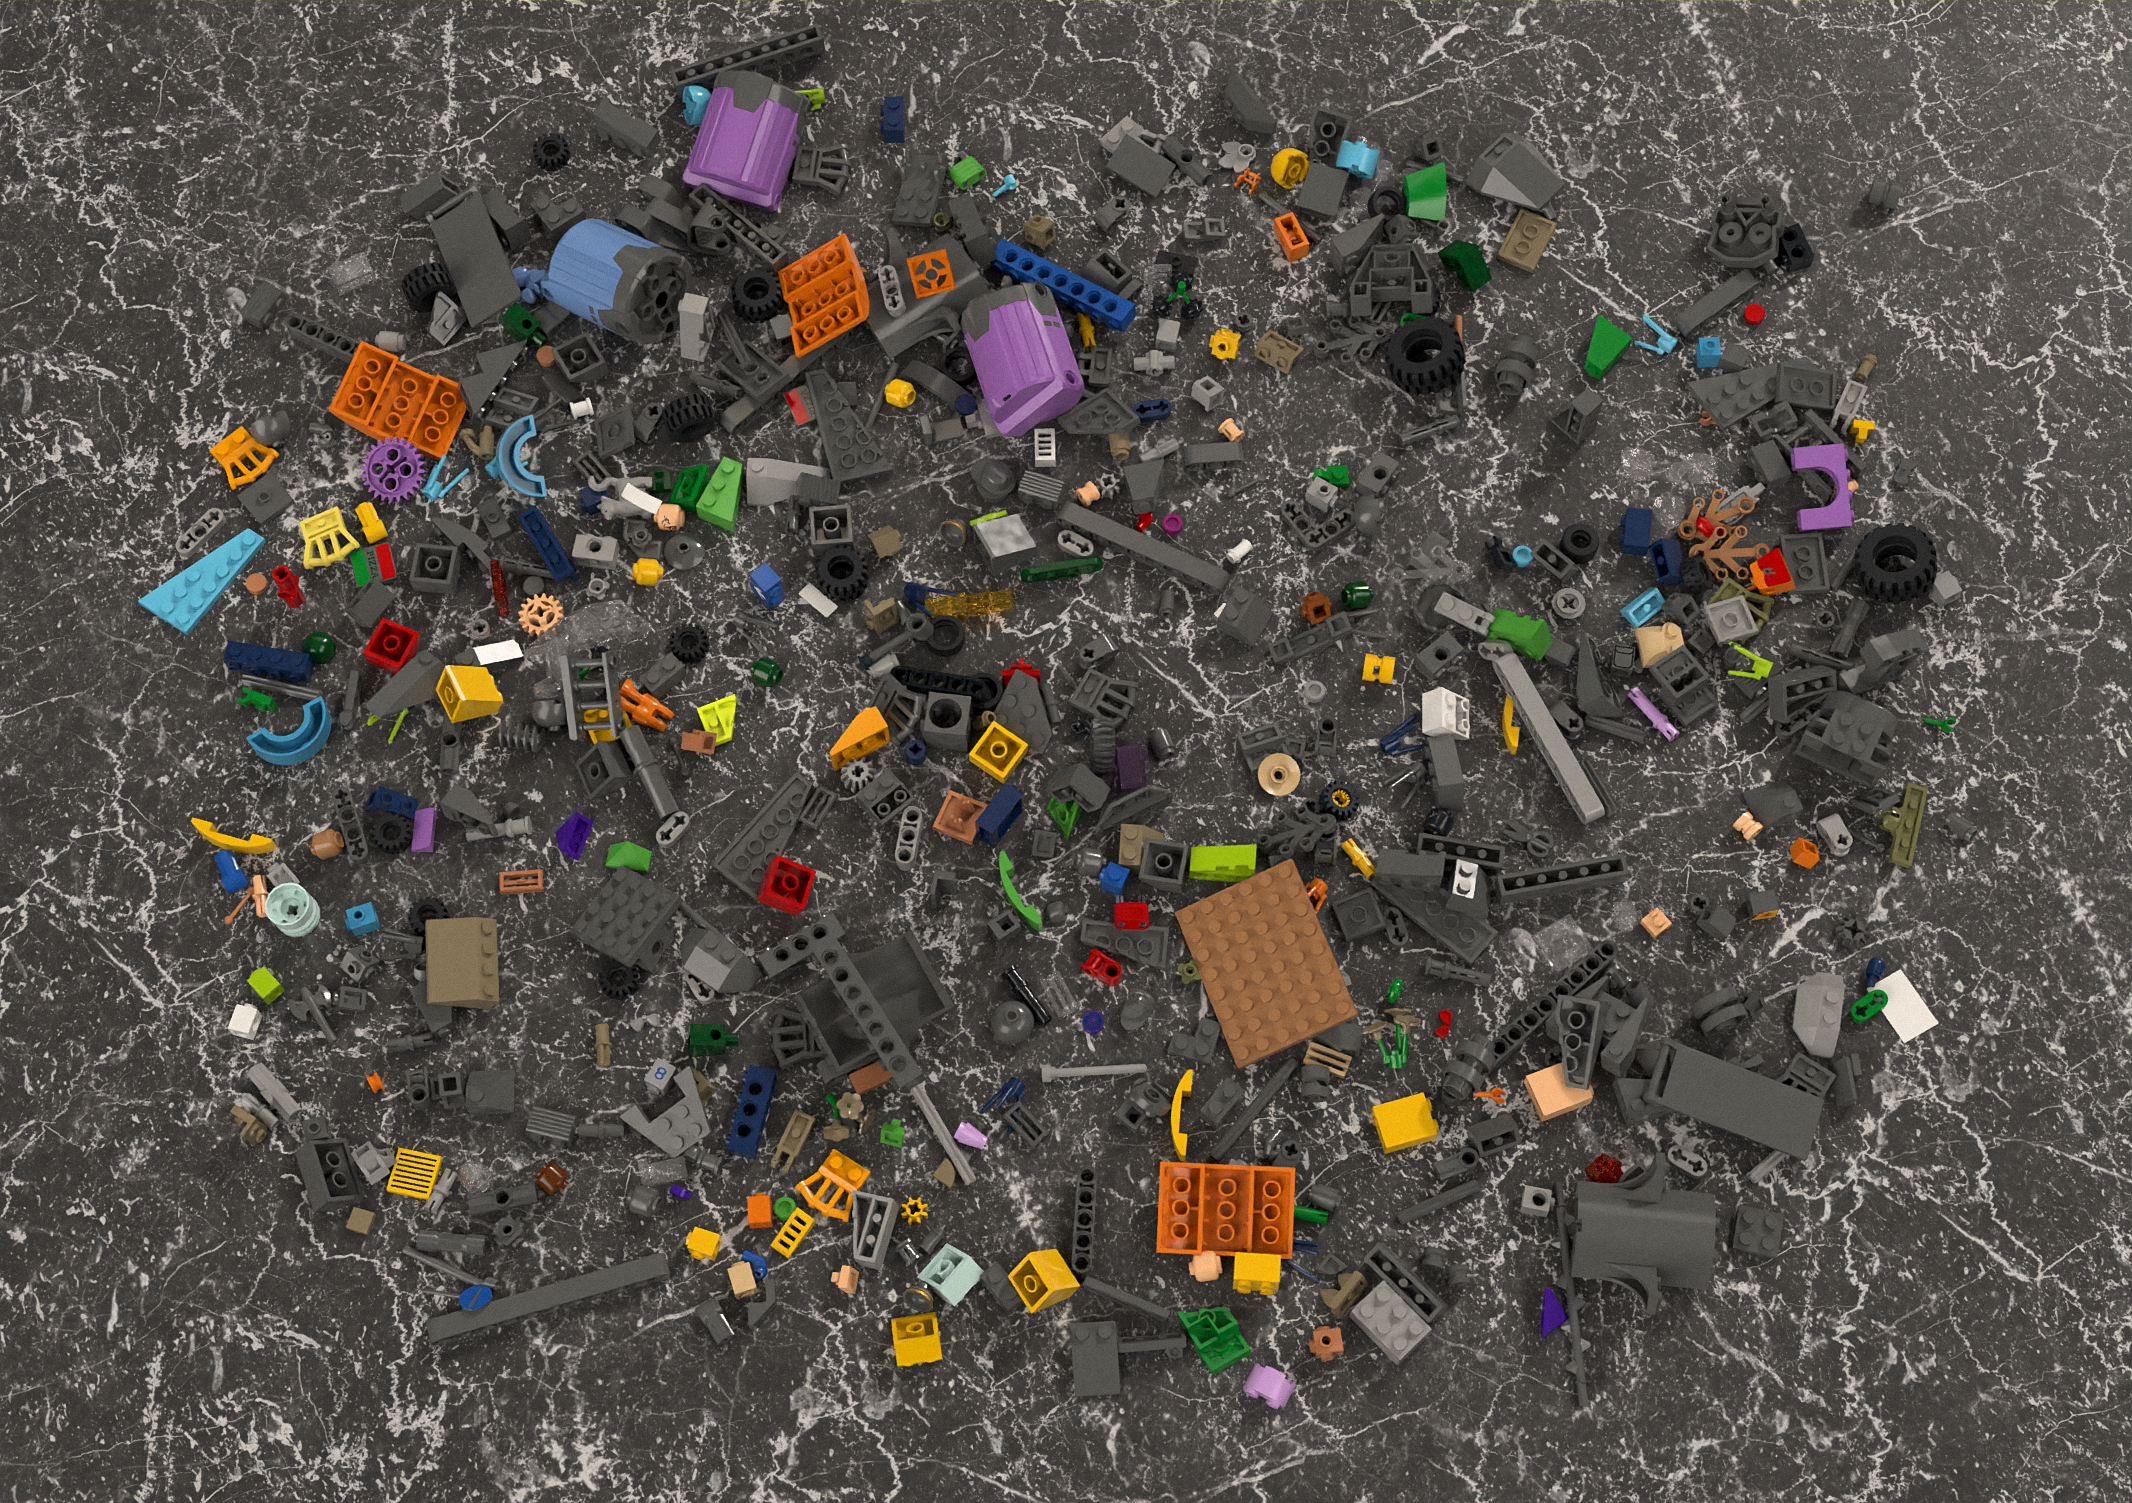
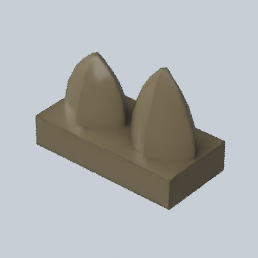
M1357 1270L1354 1274L1343 1273L1338 1275V1282L1341 1286L1340 1291L1321 1289L1322 1299L1339 1319L1346 1314L1368 1286L1363 1274Z

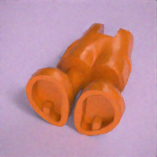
M627 678L620 689L622 711L631 713V719L640 725H647L664 732L667 725L655 718L658 714L665 719L672 720L674 713L650 694H640L634 688L633 681ZM624 697H629L633 699L634 701L638 702L639 705L635 706L634 704L627 701Z

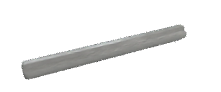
M918 1084L910 1090L965 1184L970 1185L974 1183L976 1177L923 1087L921 1084Z

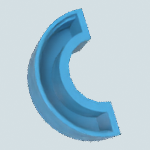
M529 415L513 422L502 433L496 448V464L502 479L514 491L528 497H546L547 491L544 476H536L529 473L520 461V449L523 443L528 438L536 435L533 415Z
M320 696L302 706L305 713L304 721L294 733L287 736H276L269 733L264 727L246 737L254 752L265 761L276 765H295L316 755L325 745L331 731V716L323 698Z

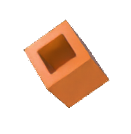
M755 1193L753 1197H747L748 1224L750 1229L773 1227L772 1200L770 1195L766 1196L765 1193Z

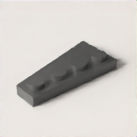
M1083 920L1081 943L1165 971L1169 928L1149 926L1144 930H1121L1115 927L1114 922Z

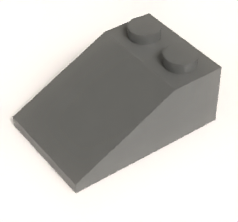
M1383 213L1331 238L1328 260L1340 277L1353 274L1363 263L1372 245H1376L1380 240L1384 223Z
M1116 1321L1070 1324L1075 1397L1120 1394Z

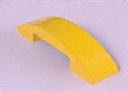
M1507 693L1503 708L1502 728L1506 745L1510 753L1515 755L1518 748L1520 727L1511 726L1514 704Z
M192 817L191 822L198 832L208 841L223 849H231L233 852L244 854H262L276 851L277 846L270 838L252 834L249 841L217 833L218 830L211 822Z
M1188 1070L1181 1079L1172 1104L1171 1134L1174 1148L1180 1161H1185L1187 1134L1179 1133L1182 1097H1191L1193 1070Z

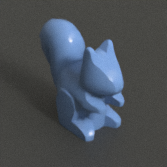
M517 267L512 270L518 287L526 288L521 292L522 298L519 302L533 304L536 301V295L541 299L543 298L540 288L542 287L541 279L547 274L544 269H531L527 271V268Z

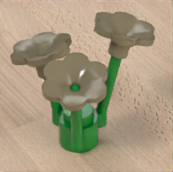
M1408 1008L1385 1009L1384 1013L1392 1015L1393 1022L1396 1024V1049H1390L1389 1054H1387L1382 1041L1381 1029L1388 1025L1387 1021L1374 1023L1363 1028L1364 1030L1361 1032L1362 1034H1373L1383 1055V1063H1388V1067L1392 1069L1406 1067L1408 1034L1411 1033V1026H1419L1421 1019L1415 1018L1412 1015L1403 1016L1406 1013H1411V1009ZM1401 1025H1402V1033H1404V1034H1403L1402 1049H1401Z

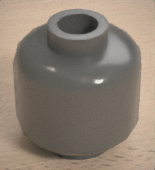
M1082 847L1074 855L1073 866L1080 875L1097 876L1103 867H1106V857H1103L1100 849Z
M638 1185L634 1190L631 1189L627 1196L631 1212L644 1217L656 1214L662 1201L656 1189L645 1185Z

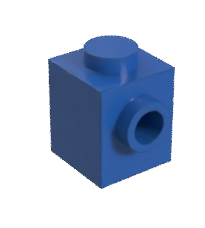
M1109 862L1108 867H1103L1099 876L1101 889L1120 897L1130 879V870Z

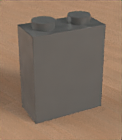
M1311 162L1297 202V212L1335 223L1349 182V173L1339 167L1335 169L1328 167L1322 162Z

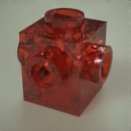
M1604 1153L1584 1169L1590 1182L1618 1183L1623 1174L1620 1161L1613 1156L1611 1158Z

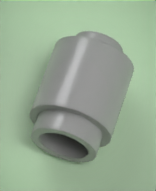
M380 331L379 335L375 337V345L379 349L388 352L404 351L406 348V335L401 334V332Z

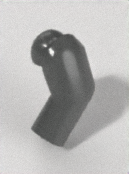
M1550 202L1539 211L1544 212L1548 220L1557 218Z
M311 422L309 425L310 433H320L323 440L328 443L335 440L336 434L329 424Z

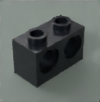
M1799 223L1784 227V233L1779 238L1778 251L1782 266L1786 267L1788 273L1810 267L1814 254Z

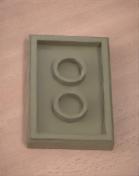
M1521 208L1496 258L1533 273L1558 223Z

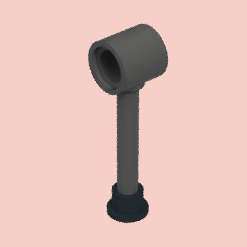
M914 613L907 620L908 630L872 653L857 656L858 660L867 671L868 667L874 664L876 659L909 638L916 637L921 641L929 639L934 631L933 625L923 614Z

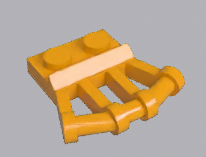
M242 426L209 450L226 470L232 490L237 489V486L255 482L256 477L268 472L267 469L272 461L279 456L276 450L258 444ZM256 450L266 455L262 463L253 455V451ZM245 457H248L256 466L251 472L241 463V460ZM236 465L244 476L234 478L231 468Z
M833 1149L823 1165L820 1166L818 1172L808 1179L801 1181L795 1186V1189L798 1193L801 1192L810 1208L818 1209L824 1217L829 1216L843 1219V1222H849L853 1207L852 1190L860 1191L871 1175V1172L836 1149ZM821 1178H825V1182L816 1195H813L808 1187ZM833 1183L839 1188L829 1203L825 1204L820 1200ZM844 1192L848 1193L845 1210L835 1209V1205Z

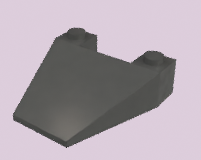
M1413 243L1372 245L1351 283L1350 303L1352 316L1372 315V302L1410 300L1412 303V314L1433 313L1432 281Z

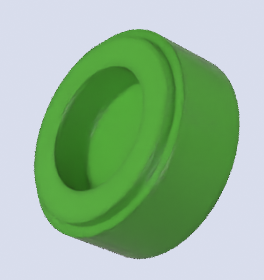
M781 1197L774 1204L775 1215L784 1221H787L797 1208L795 1202L789 1197Z

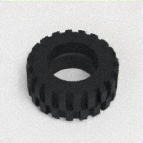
M1419 317L1415 318V321L1405 322L1403 327L1399 326L1395 330V334H1391L1388 339L1389 342L1385 346L1384 355L1391 378L1397 387H1400L1407 393L1411 391L1414 395L1423 393L1425 396L1430 395L1432 392H1435V394L1439 393L1443 388L1447 389L1451 386V382H1456L1459 378V374L1463 372L1464 364L1466 363L1465 351L1457 329L1453 328L1451 323L1444 322L1440 318L1426 317V319H1421ZM1428 349L1440 351L1436 357L1427 362L1415 363L1410 361L1413 356L1421 351Z
M1890 523L1885 524L1886 527L1883 528L1879 526L1874 529L1873 533L1868 532L1864 536V540H1860L1857 545L1858 548L1855 550L1854 563L1857 582L1865 594H1870V598L1876 601L1880 599L1881 603L1888 604V602H1893L1895 605L1903 601L1906 603L1912 602L1913 598L1916 597L1918 599L1923 596V591L1928 592L1932 587L1931 584L1935 582L1937 557L1933 541L1930 537H1926L1924 531L1921 529L1917 531L1916 527L1912 525L1905 526L1904 523L1892 525ZM1895 555L1906 556L1914 561L1912 566L1900 572H1887L1877 566L1883 559Z

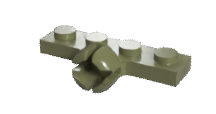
M1910 782L1906 783L1900 808L1893 806L1891 809L1881 812L1879 818L1883 819V821L1879 820L1878 826L1893 835L1888 862L1905 868L1912 866L1928 792L1927 788Z

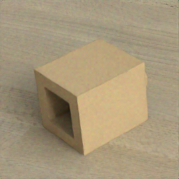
M737 1262L732 1265V1268L727 1269L737 1299L759 1293L749 1262Z

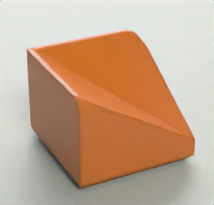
M1799 837L1790 846L1793 862L1807 869H1811L1820 860L1817 846Z

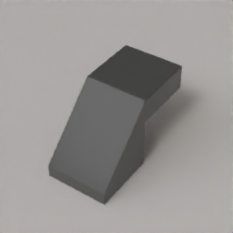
M1551 636L1553 643L1543 657L1550 665L1568 666L1576 650L1575 647Z
M775 1279L765 1280L766 1302L748 1303V1326L750 1330H756L777 1307V1284Z

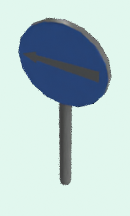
M484 1285L469 1287L462 1294L423 1289V1293L458 1298L460 1306L467 1311L483 1309L491 1302L493 1297L490 1288Z

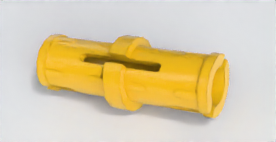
M1078 312L1079 335L1082 336L1086 351H1089L1088 346H1090L1092 351V347H1096L1093 335L1095 332L1094 326L1091 325L1089 315H1083V313Z
M1352 838L1345 841L1341 848L1353 860L1352 864L1358 866L1368 880L1371 879V876L1373 878L1376 868L1367 858L1368 855L1359 849Z

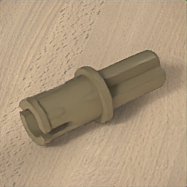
M598 1024L595 1026L596 1043L594 1044L595 1049H597V1065L599 1068H607L611 1064L610 1048L612 1047V1043L609 1041L608 1024Z

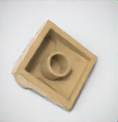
M1667 622L1663 626L1641 627L1634 630L1643 668H1650V666L1684 645L1681 629L1672 622Z

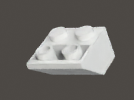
M1443 687L1423 693L1422 733L1431 737L1453 735L1455 740L1469 739V700Z

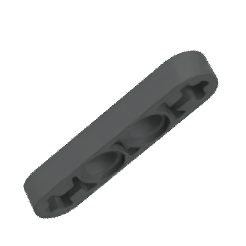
M338 787L332 793V800L348 853L353 862L363 864L369 859L370 851L354 798L348 788ZM343 793L345 795V802L347 804L345 806H343V803L340 800V794ZM347 811H352L354 813L353 818L347 821L343 820V814ZM358 830L359 836L356 839L348 838L350 831ZM355 845H359L362 851L361 857L356 855L357 849Z

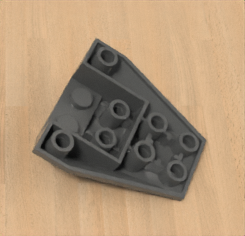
M1503 133L1477 158L1466 180L1467 186L1482 195L1540 211L1565 187V183L1534 144L1517 133Z

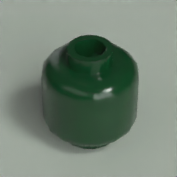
M1365 581L1350 582L1341 591L1342 602L1349 609L1366 608L1374 597L1373 589Z
M762 657L751 666L750 672L753 680L760 685L773 687L775 684L778 685L783 677V669H781L780 663L769 658Z

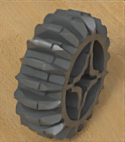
M1099 716L1094 717L1091 721L1090 760L1091 769L1094 773L1106 774L1114 769L1115 725L1111 717Z

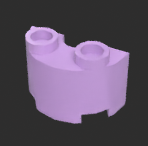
M1256 1363L1243 1389L1246 1390V1394L1257 1399L1258 1396L1267 1399L1266 1404L1274 1409L1279 1407L1284 1409L1296 1385L1294 1381L1285 1379L1286 1375L1267 1365L1264 1368L1259 1363Z

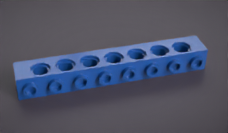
M1003 238L997 244L998 250L995 253L998 259L990 262L991 267L995 271L1003 272L1010 276L1011 279L1021 282L1035 283L1039 281L1050 288L1054 298L1061 304L1069 305L1077 312L1085 313L1091 316L1093 320L1107 324L1113 330H1119L1124 333L1136 317L1134 303Z

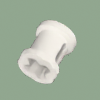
M589 397L585 401L569 403L574 420L584 415H594Z

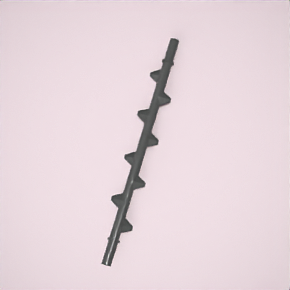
M1562 1182L1553 1183L1556 1204L1554 1208H1556L1559 1236L1551 1241V1245L1561 1249L1564 1276L1556 1281V1286L1566 1290L1569 1319L1561 1324V1329L1571 1333L1574 1360L1566 1365V1370L1576 1374L1575 1384H1577L1579 1407L1589 1406L1586 1387L1587 1380L1585 1379L1582 1352L1591 1347V1344L1580 1337L1577 1310L1583 1307L1586 1302L1575 1295L1574 1278L1571 1277V1253L1567 1228L1576 1219L1565 1211L1566 1204L1564 1203Z

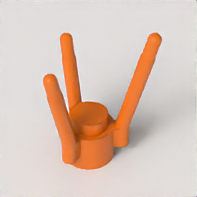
M1315 878L1305 888L1310 899L1314 901L1318 899L1314 909L1317 915L1323 901L1327 898L1325 892L1328 890V886L1322 880Z

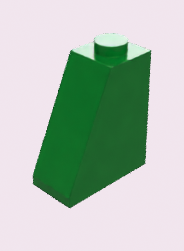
M1599 315L1584 366L1586 372L1590 376L1601 380L1630 348L1632 337Z

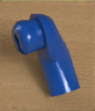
M745 1250L741 1260L752 1265L753 1275L756 1279L765 1278L768 1272L765 1259Z

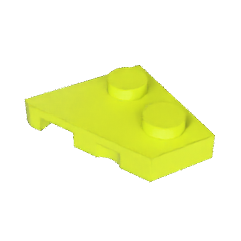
M735 694L697 708L705 731L717 733L715 746L732 740L737 701Z

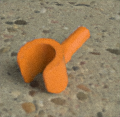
M1498 1087L1494 1088L1491 1092L1478 1091L1473 1093V1097L1492 1098L1500 1105L1505 1103L1498 1096L1506 1095V1093Z

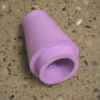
M961 1122L954 1135V1138L958 1139L957 1142L981 1150L988 1139L968 1122L967 1124Z

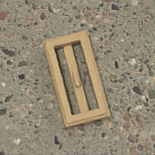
M1310 1042L1303 1064L1324 1065L1309 1059L1310 1056L1343 1068L1340 1071L1329 1067L1330 1074L1344 1079L1352 1057ZM1312 1050H1315V1051L1321 1052V1053H1323V1054L1329 1055V1056H1331V1057L1337 1058V1059H1339V1060L1345 1061V1063L1340 1062V1061H1337V1060L1332 1059V1058H1329V1057L1324 1056V1055H1322V1054L1316 1053V1052H1314V1051H1312Z

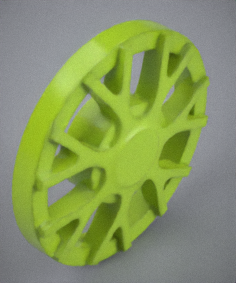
M1007 511L993 512L971 520L969 523L973 526L978 523L998 519L1007 515Z

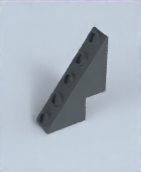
M527 340L476 354L474 365L478 374L460 379L458 385L472 421L476 417L479 419L482 417L486 410L484 408L485 404L493 401L497 395L495 392L497 387L502 388L508 379L505 377L509 371L512 373L517 367L518 362L516 360L519 356L522 358L525 356L529 349L526 346Z

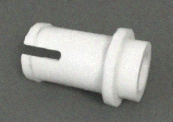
M1243 539L1234 549L1228 550L1226 557L1232 564L1239 563L1241 558L1253 549V546L1247 539Z

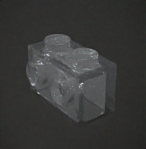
M365 252L354 254L348 259L335 262L327 267L340 296L377 281Z

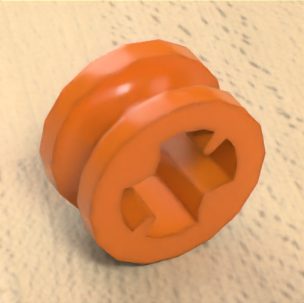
M374 1072L372 1077L366 1076L375 1094L378 1093L379 1089H385L377 1072Z

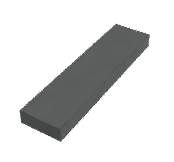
M1089 1276L1084 1281L1085 1290L1163 1323H1168L1170 1310Z

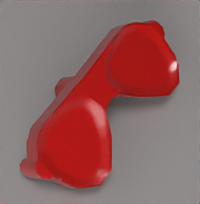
M1448 1008L1439 1012V1018L1444 1023V1026L1437 1028L1435 1034L1441 1039L1446 1038L1449 1033L1452 1014Z

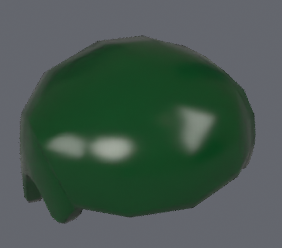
M315 631L303 640L302 651L303 653L310 654L315 664H325L336 654V644L327 633Z

